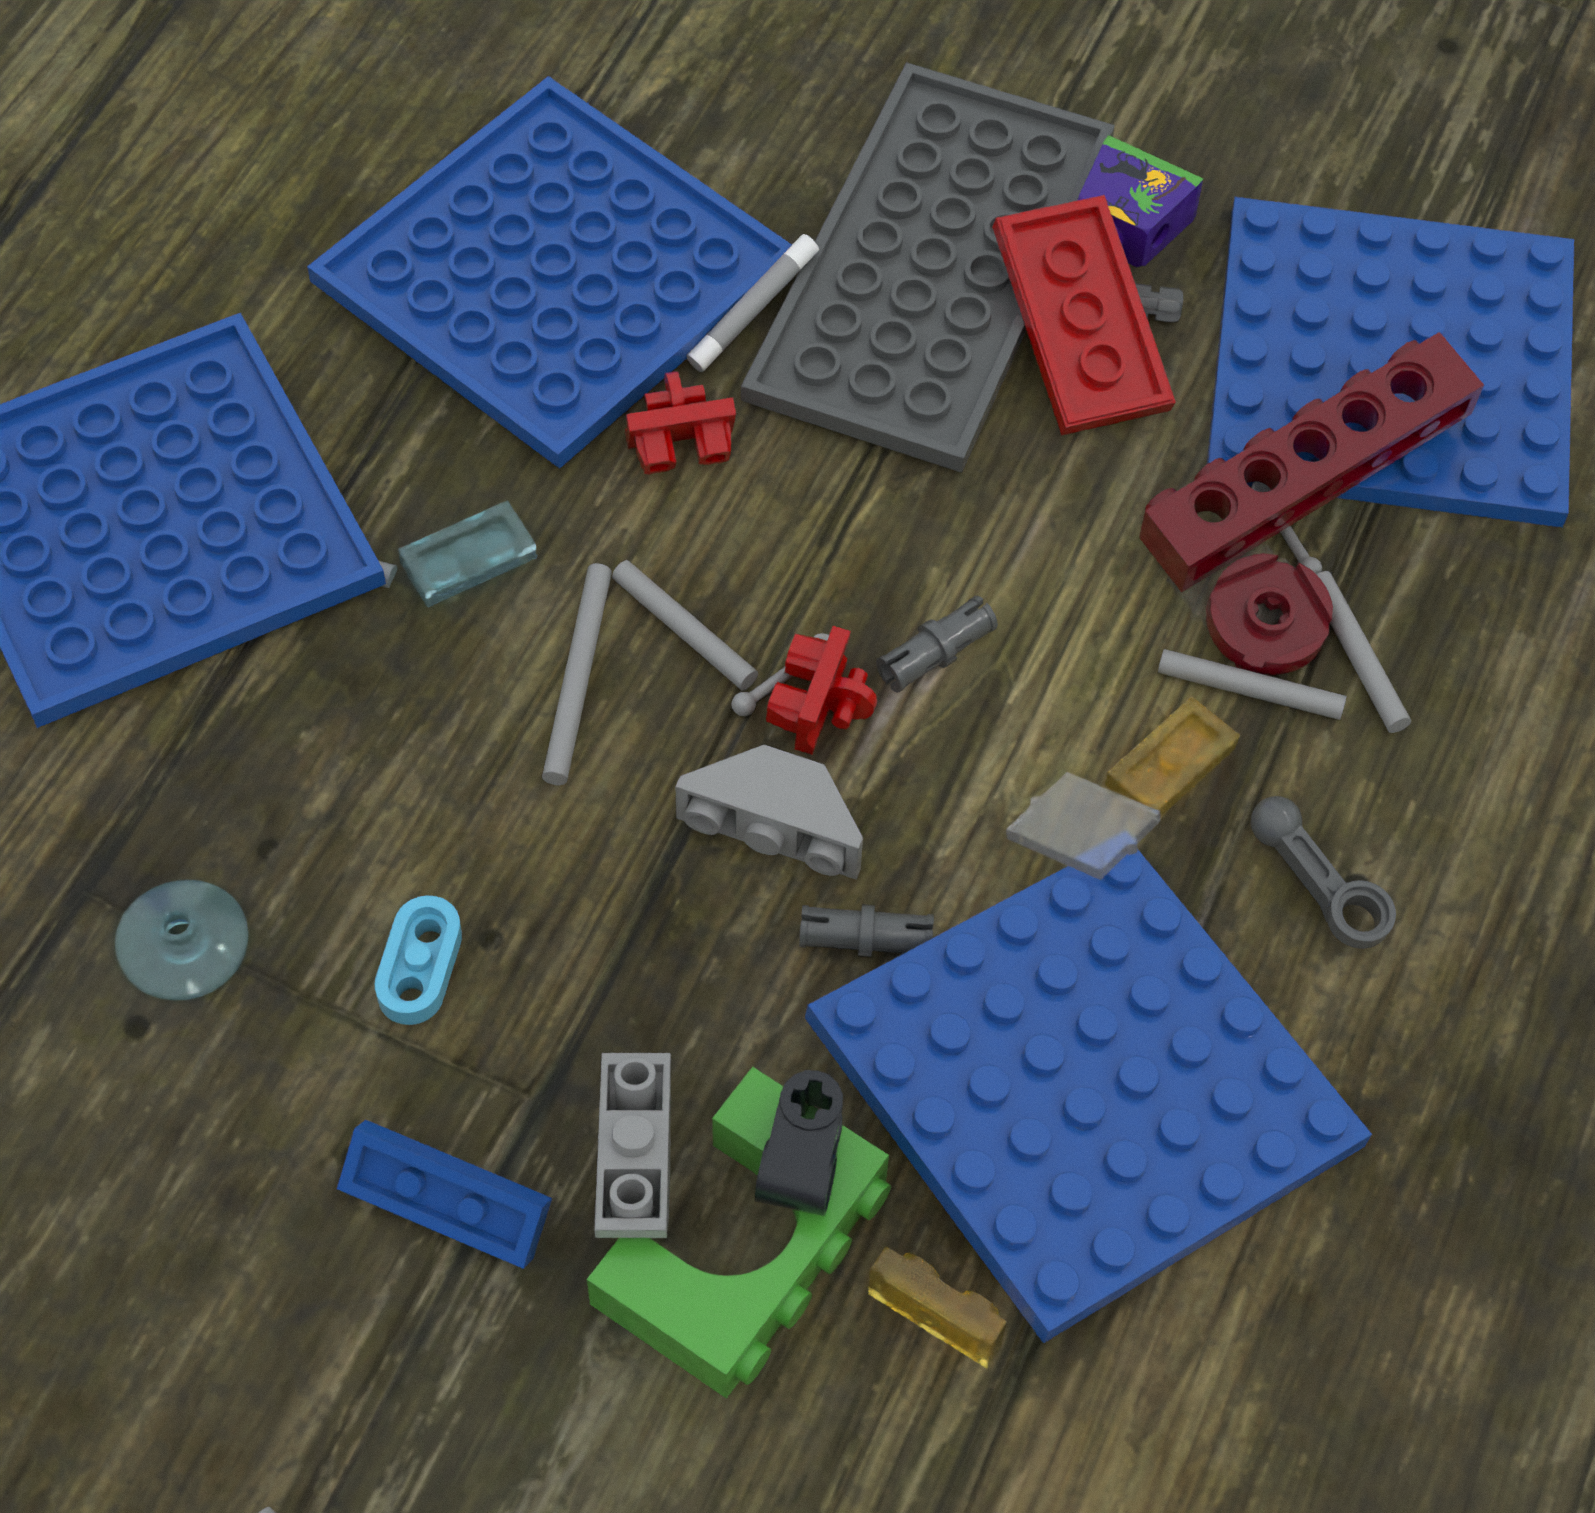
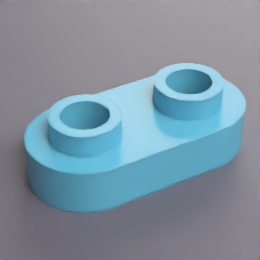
M420 896L405 903L395 916L375 978V992L383 1014L396 1023L404 1025L422 1023L434 1016L442 1005L462 941V930L458 912L447 900L437 896ZM433 931L440 934L438 939L433 942L425 943L418 940L425 932ZM408 989H418L422 992L417 999L412 1001L400 998V995Z

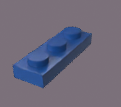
M368 1120L363 1121L354 1128L337 1190L523 1269L534 1258L552 1198Z

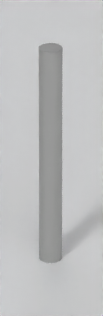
M591 564L587 569L542 774L543 780L553 785L566 784L612 574L611 569L603 564Z

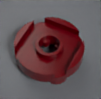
M1266 553L1243 557L1230 564L1222 572L1206 604V622L1213 642L1225 657L1235 663L1236 668L1263 675H1278L1296 671L1316 657L1329 634L1333 605L1326 586L1310 568L1299 562L1295 568L1288 563L1278 562L1277 558L1279 555ZM1264 603L1269 610L1279 608L1283 612L1277 625H1270L1258 619V604Z

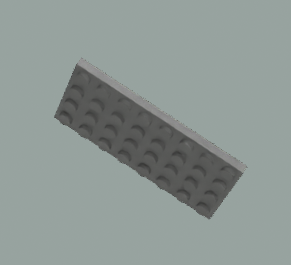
M906 62L815 240L819 251L799 271L741 385V401L962 473L1026 333V327L992 228L997 217L1077 201L1104 140L1108 135L1113 137L1115 125Z

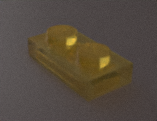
M1191 697L1107 772L1105 786L1148 822L1153 824L1236 748L1239 734L1195 698Z
M888 1247L884 1248L870 1269L868 1294L987 1369L1002 1346L1007 1321L999 1317L998 1309L978 1293L966 1290L962 1294L939 1280L938 1272L922 1258L910 1253H905L902 1257Z

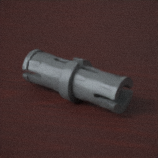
M976 595L940 620L930 619L917 628L919 631L917 635L889 653L877 658L876 666L883 681L888 684L896 679L891 684V690L898 693L938 665L941 668H945L957 660L955 655L997 629V618L990 605L986 603L982 608L978 609L983 604V598Z
M862 904L861 911L802 905L799 944L801 948L809 946L859 950L858 957L871 958L872 951L906 953L933 938L934 914L912 915L875 912V905Z

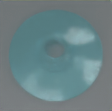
M176 880L148 890L129 906L117 928L115 950L123 973L138 989L161 999L186 1000L212 992L233 976L245 957L249 941V931L240 905L228 892L204 881ZM178 924H189L187 930L181 934L173 935L167 932Z

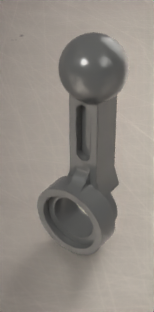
M1271 796L1260 801L1251 815L1253 834L1261 843L1276 848L1320 905L1333 935L1342 943L1353 948H1371L1381 943L1393 928L1396 919L1395 905L1389 894L1372 882L1358 880L1346 883L1302 827V815L1294 802L1281 796ZM1349 905H1358L1365 908L1374 919V929L1362 932L1351 928L1343 917V908Z

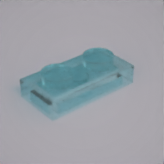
M508 500L398 549L400 563L427 608L537 558L536 544Z

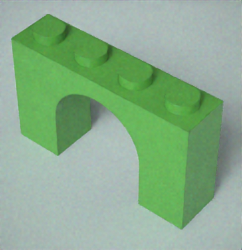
M752 1067L712 1118L713 1146L758 1175L766 1141L771 1136L783 1086ZM809 1106L807 1113L802 1117L814 1119L818 1109L814 1106ZM842 1125V1133L837 1150L836 1172L825 1216L792 1210L797 1224L795 1232L787 1247L769 1264L758 1270L741 1275H715L692 1267L650 1238H619L587 1278L590 1305L727 1399L739 1381L749 1385L758 1376L771 1353V1348L766 1346V1344L782 1324L787 1329H790L802 1316L812 1297V1293L807 1289L820 1271L823 1270L831 1274L841 1263L852 1243V1238L847 1235L859 1218L862 1216L867 1220H871L884 1204L891 1190V1185L886 1182L889 1155Z

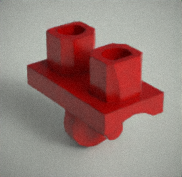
M677 371L665 373V391L644 394L647 411L626 414L627 429H625L627 447L628 449H636V454L644 474L666 472L676 467L673 442L694 439L699 464H716L727 462L730 459L731 433L733 432L736 418L733 397L706 402L704 386L697 385L682 388Z
M833 626L827 641L800 634L794 635L785 661L784 673L809 680L811 684L808 691L777 682L768 701L766 722L796 733L795 750L813 755L829 710L834 712L831 723L839 729H848L852 719H867L872 716L878 702L877 695L871 688L865 685L868 674L864 670L852 668L848 678L842 677L848 659L844 652L850 639L851 631Z

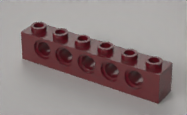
M1440 332L1420 344L1417 340L1409 341L1394 352L1387 364L1372 373L1369 369L1356 373L1342 386L1338 394L1325 402L1320 398L1314 399L1304 405L1294 415L1292 422L1277 431L1267 428L1259 432L1248 441L1241 453L1227 461L1224 458H1217L1211 461L1197 473L1194 481L1178 491L1174 488H1168L1157 494L1145 507L1139 538L1178 589L1184 592L1471 415L1484 384ZM1394 394H1405L1415 402L1402 401ZM1345 423L1360 424L1367 431H1354L1350 429ZM1296 453H1311L1314 456H1316L1319 459V461H1305L1301 459ZM1261 482L1267 485L1271 491H1255L1247 483ZM1203 511L1213 512L1222 521L1207 522L1201 519L1197 513Z

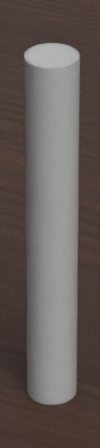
M625 560L615 568L612 574V579L739 689L746 690L755 682L758 676L756 669L630 561Z
M1329 571L1318 573L1317 576L1326 586L1332 600L1333 613L1330 624L1387 730L1390 733H1395L1405 729L1411 723V719L1332 574Z
M1166 649L1163 650L1158 669L1160 674L1337 720L1341 719L1347 697Z

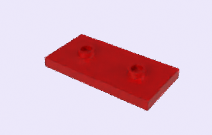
M1105 195L997 217L992 228L1061 435L1171 411L1176 401Z

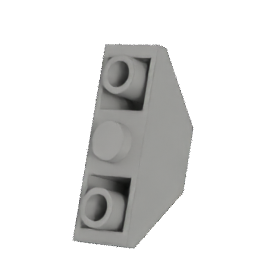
M761 745L680 776L675 786L676 819L685 821L692 829L703 834L714 835L720 833L744 841L750 848L762 854L776 855L779 853L803 861L811 869L824 875L835 876L841 874L857 879L861 870L863 837L824 764L767 745Z
M602 1053L595 1238H667L670 1207L671 1054Z

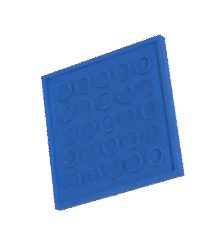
M548 76L318 257L307 268L311 283L560 469L641 399L644 394L648 393L663 380L665 373L672 372L687 359L686 355L792 244Z
M1235 197L1231 212L1207 464L1217 458H1224L1227 461L1241 453L1248 441L1259 432L1267 428L1277 431L1292 422L1294 415L1310 401L1320 398L1325 402L1338 394L1342 386L1356 373L1364 369H1369L1371 373L1387 364L1394 352L1407 342L1417 340L1420 344L1440 332L1484 384L1472 414L1336 498L1563 528L1569 513L1574 239ZM1394 394L1402 401L1415 402L1405 394ZM1345 423L1350 429L1354 431H1367L1360 424ZM1296 453L1301 459L1305 461H1319V459L1311 453ZM1249 482L1247 485L1252 487L1254 482Z
M241 313L0 404V650L37 728L386 584L382 566Z
M1127 835L808 1004L805 1019L1043 1343L1364 1148L1372 1136V1133Z

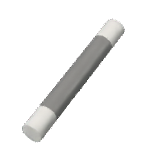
M802 234L686 355L687 360L695 369L703 372L819 251V247L814 240Z

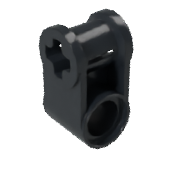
M805 1070L794 1074L785 1082L780 1093L771 1136L766 1141L756 1182L755 1202L825 1216L836 1172L837 1150L842 1133L843 1093L839 1084L830 1075L818 1070ZM809 1106L821 1108L816 1112L814 1119L802 1117L807 1113Z

